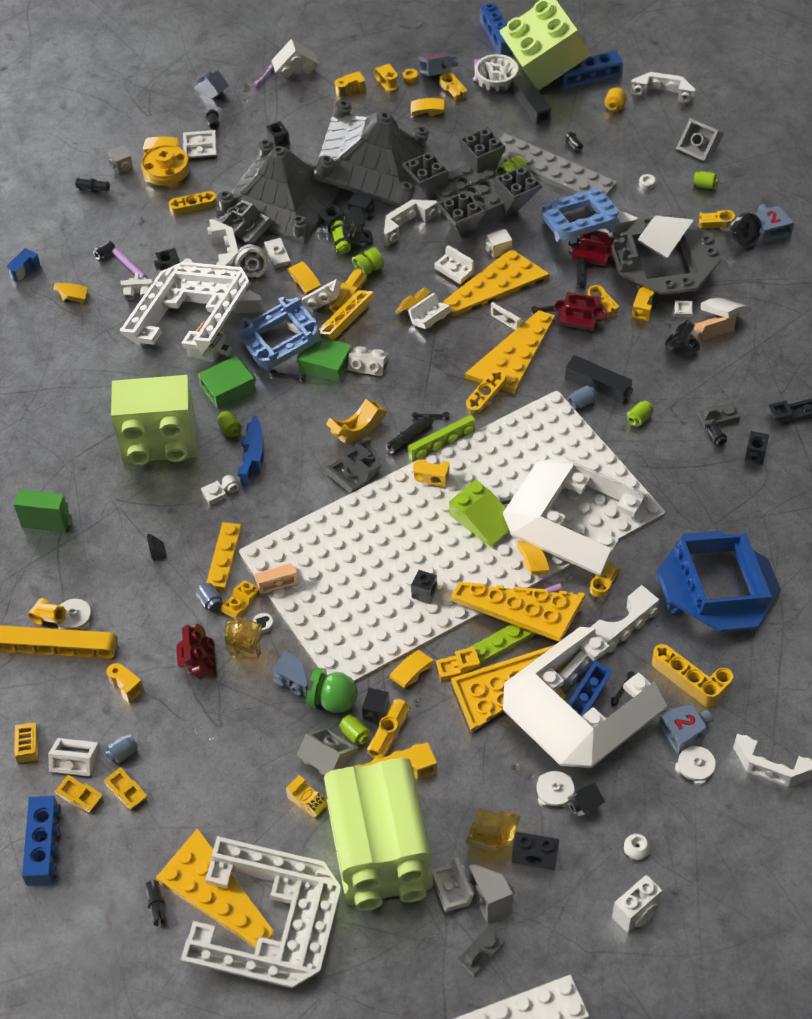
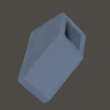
M217 70L214 73L210 71L205 76L197 80L198 84L193 88L212 99L229 85Z
M285 651L271 669L273 680L279 686L284 685L291 689L296 695L301 694L306 697L308 683L302 660Z

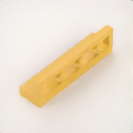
M358 290L319 328L320 336L335 340L370 305L369 301L375 296L374 293Z

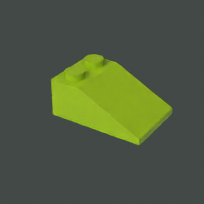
M477 479L449 501V515L490 547H493L510 532L503 516L506 508L492 491Z

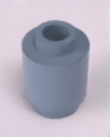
M586 385L572 392L568 396V401L574 409H581L595 402L597 395L593 387L590 388Z
M203 583L198 587L196 596L205 609L210 612L218 611L223 602L221 595L212 583Z
M130 734L123 735L106 747L108 751L105 754L112 763L115 761L119 764L135 753L138 745Z

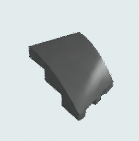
M245 200L226 210L227 213L222 217L218 218L216 216L213 219L232 227L235 238L247 245H253L273 223L269 217L259 213L252 203Z
M369 437L356 442L355 448L341 454L339 461L326 467L325 472L350 494L364 486L382 466L380 459L377 457L376 450L370 444L371 439Z

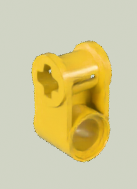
M391 64L374 69L377 81L380 82L386 91L394 92L398 89V83L396 82L398 74Z

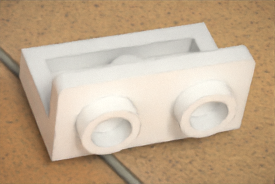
M448 245L446 247V254L434 263V268L457 283L462 284L474 273V261Z
M335 279L303 297L302 302L314 311L337 299L342 283Z
M432 293L411 307L408 312L413 325L427 329L432 327L438 320L444 319L452 310L450 305L440 303L437 295Z
M362 346L354 347L349 353L348 371L382 376L384 364L388 361L389 353H384L380 349L372 351Z
M582 650L574 656V659L567 667L557 673L564 679V685L559 688L563 692L577 681L580 674L586 671L591 663L590 658Z
M458 857L453 858L452 863L449 865L431 869L433 884L445 912L470 906L474 896V888L468 882L465 866L460 863Z

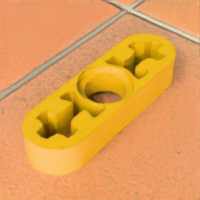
M212 191L171 199L169 201L170 212L178 215L214 207L217 204L216 194ZM192 201L197 202L196 204H189Z
M501 369L492 370L470 395L466 405L467 410L471 414L480 413L506 382L504 371ZM494 377H501V380L497 379L494 382ZM484 388L491 389V393L488 395H483L481 391ZM478 401V407H472L471 403L475 404Z

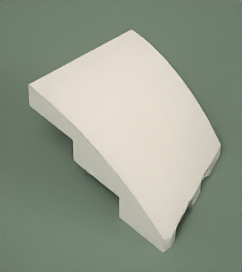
M655 216L638 238V242L663 258L668 259L694 220Z

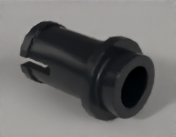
M210 109L206 113L209 127L212 130L219 128V114L214 109Z
M568 132L564 137L565 142L570 144L575 152L581 151L584 145L578 140L575 133Z
M109 240L102 246L95 247L93 254L98 260L104 259L105 255L112 252L116 247Z
M716 423L709 424L711 429L707 426L706 431L713 438V443L717 446L726 444L727 435L722 433Z

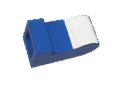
M24 248L9 262L7 268L10 278L14 281H19L25 277V274L30 269H37L41 264L38 254Z

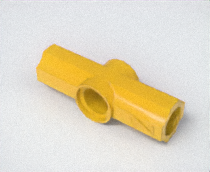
M357 269L353 271L345 283L342 282L339 290L340 294L330 304V310L333 313L338 311L361 289L367 280V275L362 270Z
M401 699L394 700L386 716L380 720L379 729L367 749V753L372 758H384L392 743L398 738V732L411 709L410 705Z

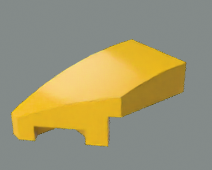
M55 283L53 289L61 294L63 301L68 299L84 304L88 287L71 283Z

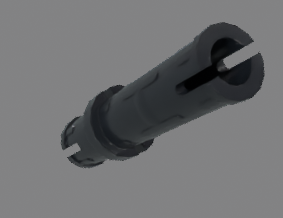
M425 414L406 430L398 432L395 438L385 444L387 450H390V453H394L401 446L409 444V440L433 424L432 417H429V414Z

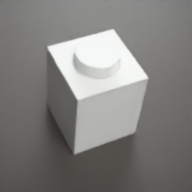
M506 229L487 234L485 242L486 251L490 252L492 257L495 258L512 249V239Z

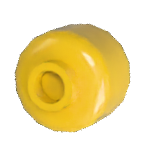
M620 88L610 89L604 101L606 108L613 112L621 111L626 103L627 95Z

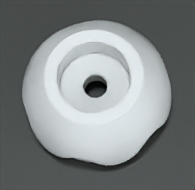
M632 834L624 842V851L630 858L641 860L649 856L651 843L642 834Z

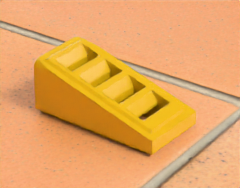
M36 722L15 725V759L17 763L39 760ZM31 729V731L20 733V731ZM31 735V737L21 739V737ZM31 748L30 750L21 751V749Z

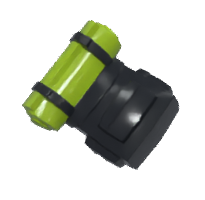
M351 206L344 215L343 221H336L331 225L330 231L335 242L334 248H336L339 254L348 253L351 249V244H373L371 231L363 230L365 220L361 207ZM361 234L367 235L368 239L361 238Z

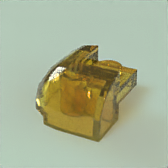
M238 616L235 619H227L223 634L228 653L234 658H237L238 654L242 653L246 657L258 659L261 654L260 640L263 637L261 624Z
M479 808L466 839V845L487 852H499L506 849L515 837L521 816L502 810L497 814Z

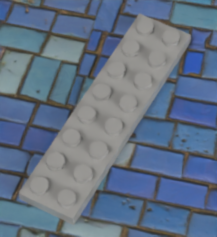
M505 133L500 138L501 142L506 146L500 160L501 163H505L518 155L524 159L528 170L535 178L573 195L589 191L592 188H598L600 192L608 197L617 187V181Z

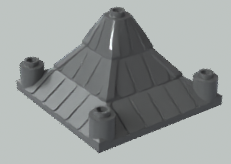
M337 101L313 179L373 197V199L398 207L410 201L415 191V182L404 169L402 163L423 155L429 137L428 129L424 126H417L414 128L413 133L409 134L399 129L395 119L387 112H377L367 117L354 116L350 114L352 106L348 101Z
M264 139L258 143L259 156L231 192L223 191L218 194L216 215H225L227 213L226 210L245 200L252 203L259 213L272 220L273 223L265 231L305 244L319 225L317 212L334 204L344 189L313 179L316 165L305 163L288 149L281 146L274 147V143L271 140Z

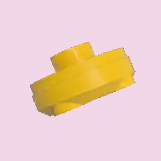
M174 145L156 146L147 151L142 158L144 180L155 185L168 188L177 187L190 170L186 152Z

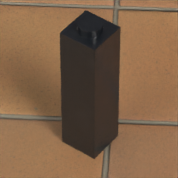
M523 74L511 78V92L534 123L539 125L551 121V107L528 76Z
M576 355L571 358L565 367V379L583 387L586 385L590 388L593 387L595 392L622 404L633 393L631 379Z

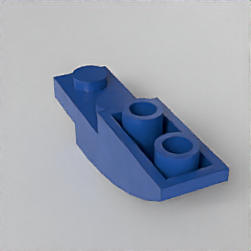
M253 415L251 422L247 423L246 436H243L241 440L244 455L243 465L239 466L238 477H240L241 485L249 486L253 472L261 473L264 462L262 429L255 415Z

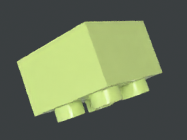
M556 0L538 1L531 10L520 17L513 18L506 27L499 31L537 90H540L591 56L578 30Z
M188 375L112 381L111 417L123 463L143 465L155 460L168 459L172 462H180L186 458L197 457V422Z

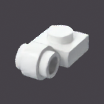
M226 475L222 479L221 485L218 481L202 487L201 492L211 506L227 498L226 492L235 493L239 489V483L234 476Z

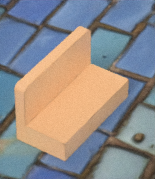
M736 315L731 318L718 316L696 323L694 329L702 341L734 331Z
M286 564L254 574L260 594L298 584L297 571L292 564Z

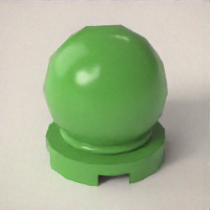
M322 667L314 669L310 678L311 681H314L312 690H307V706L316 709L321 704L325 710L339 713L350 709L355 704L358 690L356 683L350 676L343 672H333L327 675L326 668Z

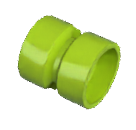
M516 155L498 166L497 174L499 176L523 165L527 169L528 167L524 159Z
M373 247L365 251L364 254L361 253L353 257L352 264L355 271L360 269L366 275H369L372 271L383 268L384 260L379 250Z

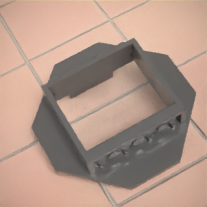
M665 215V217H674V218H677V217L672 216V215ZM654 217L637 219L626 232L620 234L621 238L619 240H614L611 251L619 275L636 282L637 289L646 287L654 291V295L674 294L704 288L706 278L722 260L713 234L691 224L679 241L690 273L647 279L637 251L638 248H646V246L639 243L638 238Z

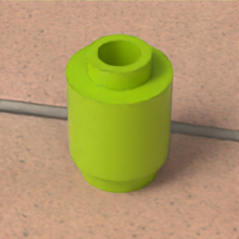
M705 171L695 172L693 185L710 190L717 187L719 177H717L716 173Z
M648 401L639 402L627 412V420L631 425L639 427L652 416L654 408Z
M229 411L219 414L217 418L218 425L225 435L230 438L239 435L242 425L234 414Z
M347 715L340 722L341 732L355 745H363L368 741L370 730L356 716Z

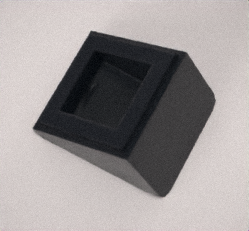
M147 534L153 561L166 558L164 543L152 534Z

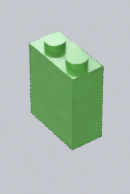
M321 337L318 343L313 344L298 354L297 363L299 371L339 382L348 366L352 345Z
M237 356L198 373L200 386L217 408L255 391L254 382H256L254 374L252 372L249 373L244 361H240Z
M19 489L14 507L22 528L66 532L68 525L71 524L72 515L69 514L68 502H66L64 494Z

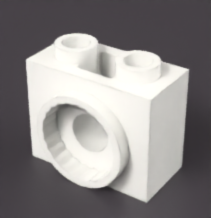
M645 875L614 902L612 918L627 933L635 927H642L657 912L662 889Z

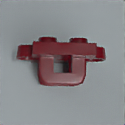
M593 231L580 235L579 238L577 237V243L571 244L569 240L568 247L570 251L574 252L573 260L585 258L587 263L606 266L608 259L614 260L611 248L615 238L609 237L606 232Z
M567 292L565 300H558L554 305L556 315L560 316L559 325L594 331L596 322H603L607 314V309L601 306L602 298Z
M200 624L182 627L183 640L176 646L178 667L188 666L189 674H194L200 680L206 676L212 677L216 675L217 661L215 659L214 640L206 636L205 629Z

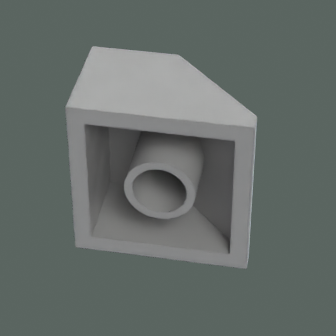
M690 118L676 149L706 161L717 149L724 133Z
M324 727L305 734L296 756L303 759L302 761L305 764L316 767L321 774L326 775L332 770L344 768L357 753L359 747Z
M474 864L470 865L469 883L473 885L474 896L487 923L512 913V904H514L513 894L515 892L511 882H507L503 874Z

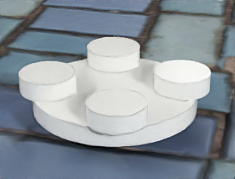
M70 599L60 605L67 611L64 622L57 623L58 629L86 630L89 628V620L91 618L90 603L81 599Z
M689 746L680 753L678 762L675 765V771L693 780L697 785H704L706 779L713 774L717 767V760L707 749L700 746Z
M550 771L540 775L537 782L539 805L543 807L548 805L569 807L570 801L567 797L574 793L572 778L559 771Z

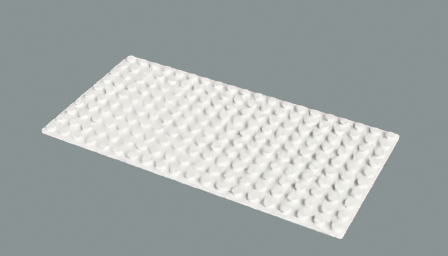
M554 391L472 432L470 435L464 436L454 443H450L440 450L426 455L422 459H418L441 465L442 461L450 462V474L446 487L416 481L413 476V464L416 462L414 461L241 548L239 555L253 575L286 564L295 566L298 584L266 594L317 667L326 668L327 675L333 672H343L356 682L483 614L451 601V594L459 582L480 583L487 587L502 585L504 588L515 589V587L531 588L574 565L542 550L550 569L549 573L531 575L523 565V555L517 549L518 541L522 540L511 536L509 532L493 547H490L449 515V501L474 480L477 479L490 489L499 501L511 500L537 461L565 457L649 494L642 508L637 511L633 518L616 510L620 500L586 486L582 494L563 487L550 509L565 515L562 525L592 540H596L600 532L620 540L663 517L665 510L560 392ZM418 570L437 575V591L430 604L413 599L411 596V584Z

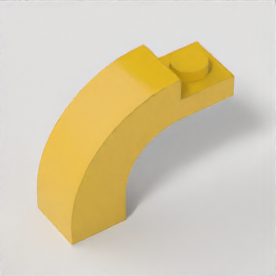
M365 399L359 410L352 417L344 421L329 418L326 425L331 428L330 432L343 443H354L371 433L382 421L387 411L376 401Z

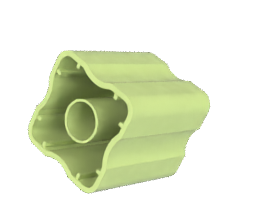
M395 758L380 761L369 766H352L328 772L324 776L327 804L346 903L356 905V908L360 911H369L380 907L383 903L382 899L387 897L400 896V900L403 902H416L423 899L427 894L426 891L433 886L431 872L432 854L411 761L407 758Z

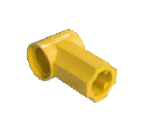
M40 598L29 611L28 617L39 625H42L44 621L63 623L66 619L67 610L63 606L51 604L49 601Z

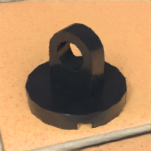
M743 213L728 225L729 230L732 232L733 240L738 246L751 247L757 243L761 236L760 228L762 223L756 214Z
M691 320L681 323L676 328L675 334L669 335L665 341V346L672 350L679 345L687 354L694 355L700 350L698 340L691 334L695 324Z

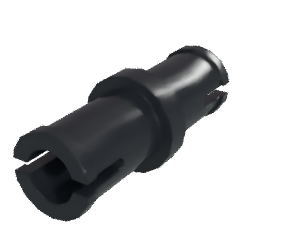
M77 178L75 182L77 189H89L92 192L95 190L109 192L110 183L108 181H97L94 178L90 180Z
M153 880V887L152 882L148 881L145 884L148 895L147 906L151 909L153 925L159 926L158 920L160 919L162 926L167 923L164 911L165 900L161 897L159 881Z

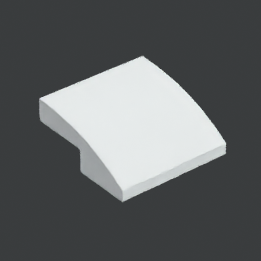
M215 130L183 133V150L186 152L188 159L217 156Z
M712 298L700 304L701 310L725 318H731L734 315L742 317L752 310L750 306L724 298Z

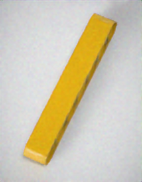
M0 626V652L111 659L115 655L118 641L117 635L110 632Z

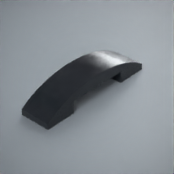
M812 398L788 404L787 400L769 404V409L774 420L779 422L812 418Z

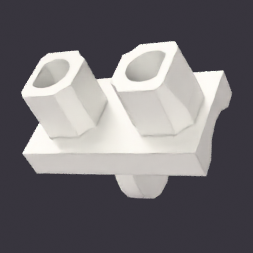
M135 273V278L122 280L121 288L125 300H133L134 294H140L142 299L152 285V279L140 278V274Z

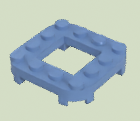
M598 188L575 193L569 197H561L552 202L542 203L543 225L547 224L557 242L570 240L571 244L577 243V236L606 228L611 233L615 231V226L620 224L618 208ZM586 206L590 211L595 210L597 212L592 217L578 219L572 223H569L562 214Z
M285 297L279 298V305L251 321L248 317H245L242 320L243 324L240 329L237 330L243 345L256 363L264 367L265 370H271L274 366L281 364L321 340V332L316 319L312 318L298 297L286 300ZM290 319L300 333L271 349L261 338L260 334Z

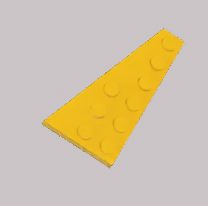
M510 249L441 303L450 305L452 312L449 315L454 317L472 310V307L478 304H487L488 300L493 298L497 300L517 292L523 286H532L538 280L549 279V273L513 249Z
M538 310L465 373V378L482 383L492 370L501 369L505 373L506 382L500 390L515 394L555 320V315ZM494 377V382L497 379L501 380V377Z
M459 582L451 594L452 602L558 642L562 640L585 599V593L580 592L576 595L567 594V591L554 593L548 592L546 589L525 587L509 589L504 588L502 585L487 587L484 584Z
M553 646L451 678L452 686L471 733L503 712L505 682ZM574 657L570 659L568 662H566L564 665H562L560 668H558L555 672L558 673L562 669L567 667L568 664L574 659Z
M197 828L157 875L156 880L256 948L259 937L271 939L274 931L232 874L227 889L205 884L213 849Z

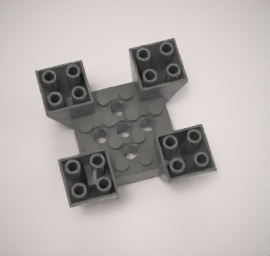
M488 127L459 139L465 165L449 172L431 151L402 163L404 169L428 200L438 202V211L460 236L519 211L542 188V184L524 165L500 176L495 172L506 146Z

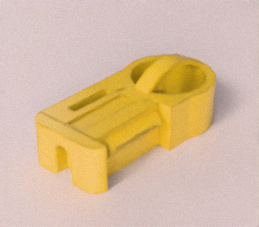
M453 73L441 74L440 86L449 91L455 98V101L466 97L467 89Z
M730 210L705 214L700 212V228H728L732 220H735V215ZM725 217L731 218L730 220H727V221L722 220V218H725Z
M593 285L588 289L587 295L595 296L593 292H598L602 295L601 306L607 309L606 318L618 312V304L606 293L603 287Z
M608 562L600 576L596 575L591 580L590 593L597 598L606 597L616 576H619L620 567L617 565L613 567ZM600 584L599 589L594 588V585Z

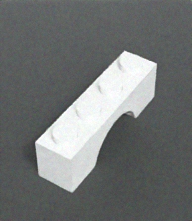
M641 585L628 596L626 608L629 614L626 618L618 622L598 620L590 628H596L595 633L609 645L607 652L611 653L620 641L628 639L632 631L640 629L649 617L653 618L658 613L659 599Z

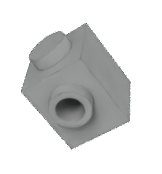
M123 144L108 150L110 166L112 169L115 168L118 174L133 168L131 155Z

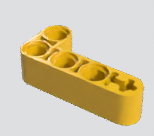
M665 644L655 646L652 666L706 707L715 706L731 690L733 681L731 670L719 668L709 677Z

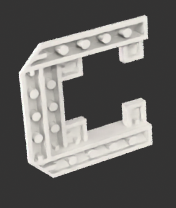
M181 262L159 273L120 329V333L141 348L144 344L154 345L162 333L160 327L156 326L168 308H179L183 301L207 304L205 306L207 311L212 313L199 332L189 331L182 341L183 348L199 350L202 355L214 340L250 282L242 267Z
M565 457L537 461L503 512L511 536L600 576L608 564L609 558L616 548L619 539L600 532L596 540H592L561 526L565 520V515L550 509L563 487L582 494L586 486L620 500L616 510L634 518L649 494Z
M579 627L504 684L503 711L560 766L592 768L667 708V704L655 681L650 683L639 672L623 685V689L633 698L608 718H605L594 707L583 716H580L554 692L564 685V679L555 671L576 656L581 650L593 661L609 650V645L595 633L596 628Z
M217 836L205 884L227 889L231 872L274 882L270 899L291 904L281 942L259 937L255 953L250 954L212 945L215 926L193 921L182 953L181 962L289 988H294L318 974L321 970L341 886L326 863Z

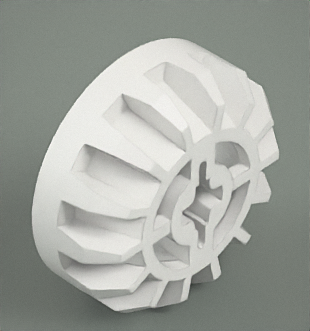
M494 54L485 56L476 64V82L488 91H491V89H495L496 92L499 89L506 91L508 87L511 88V78L518 76V65L512 58L505 55Z

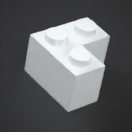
M293 39L272 60L275 72L286 79L297 68L309 75L318 65L315 52Z

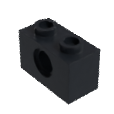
M516 831L512 850V863L555 870L559 839Z

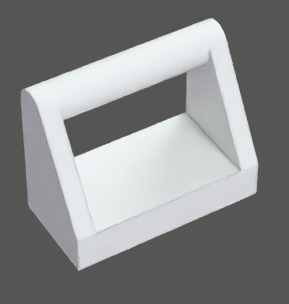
M58 738L48 753L49 772L90 776L98 754L99 743ZM69 747L89 750V752L80 753L61 750V748Z

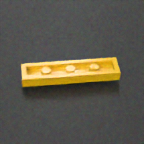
M222 522L206 582L212 583L217 591L226 592L242 530L241 524Z

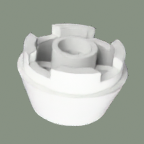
M252 244L245 245L236 254L234 265L235 267H242L247 278L260 277L267 270L268 255L258 246Z

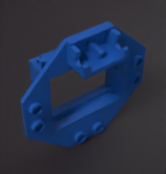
M721 531L685 533L658 568L656 577L657 581H660L668 603L667 609L671 610L673 615L682 614L684 611L718 632L757 629L781 592L769 559L753 550L746 533L728 535ZM733 551L751 595L707 599L691 555Z

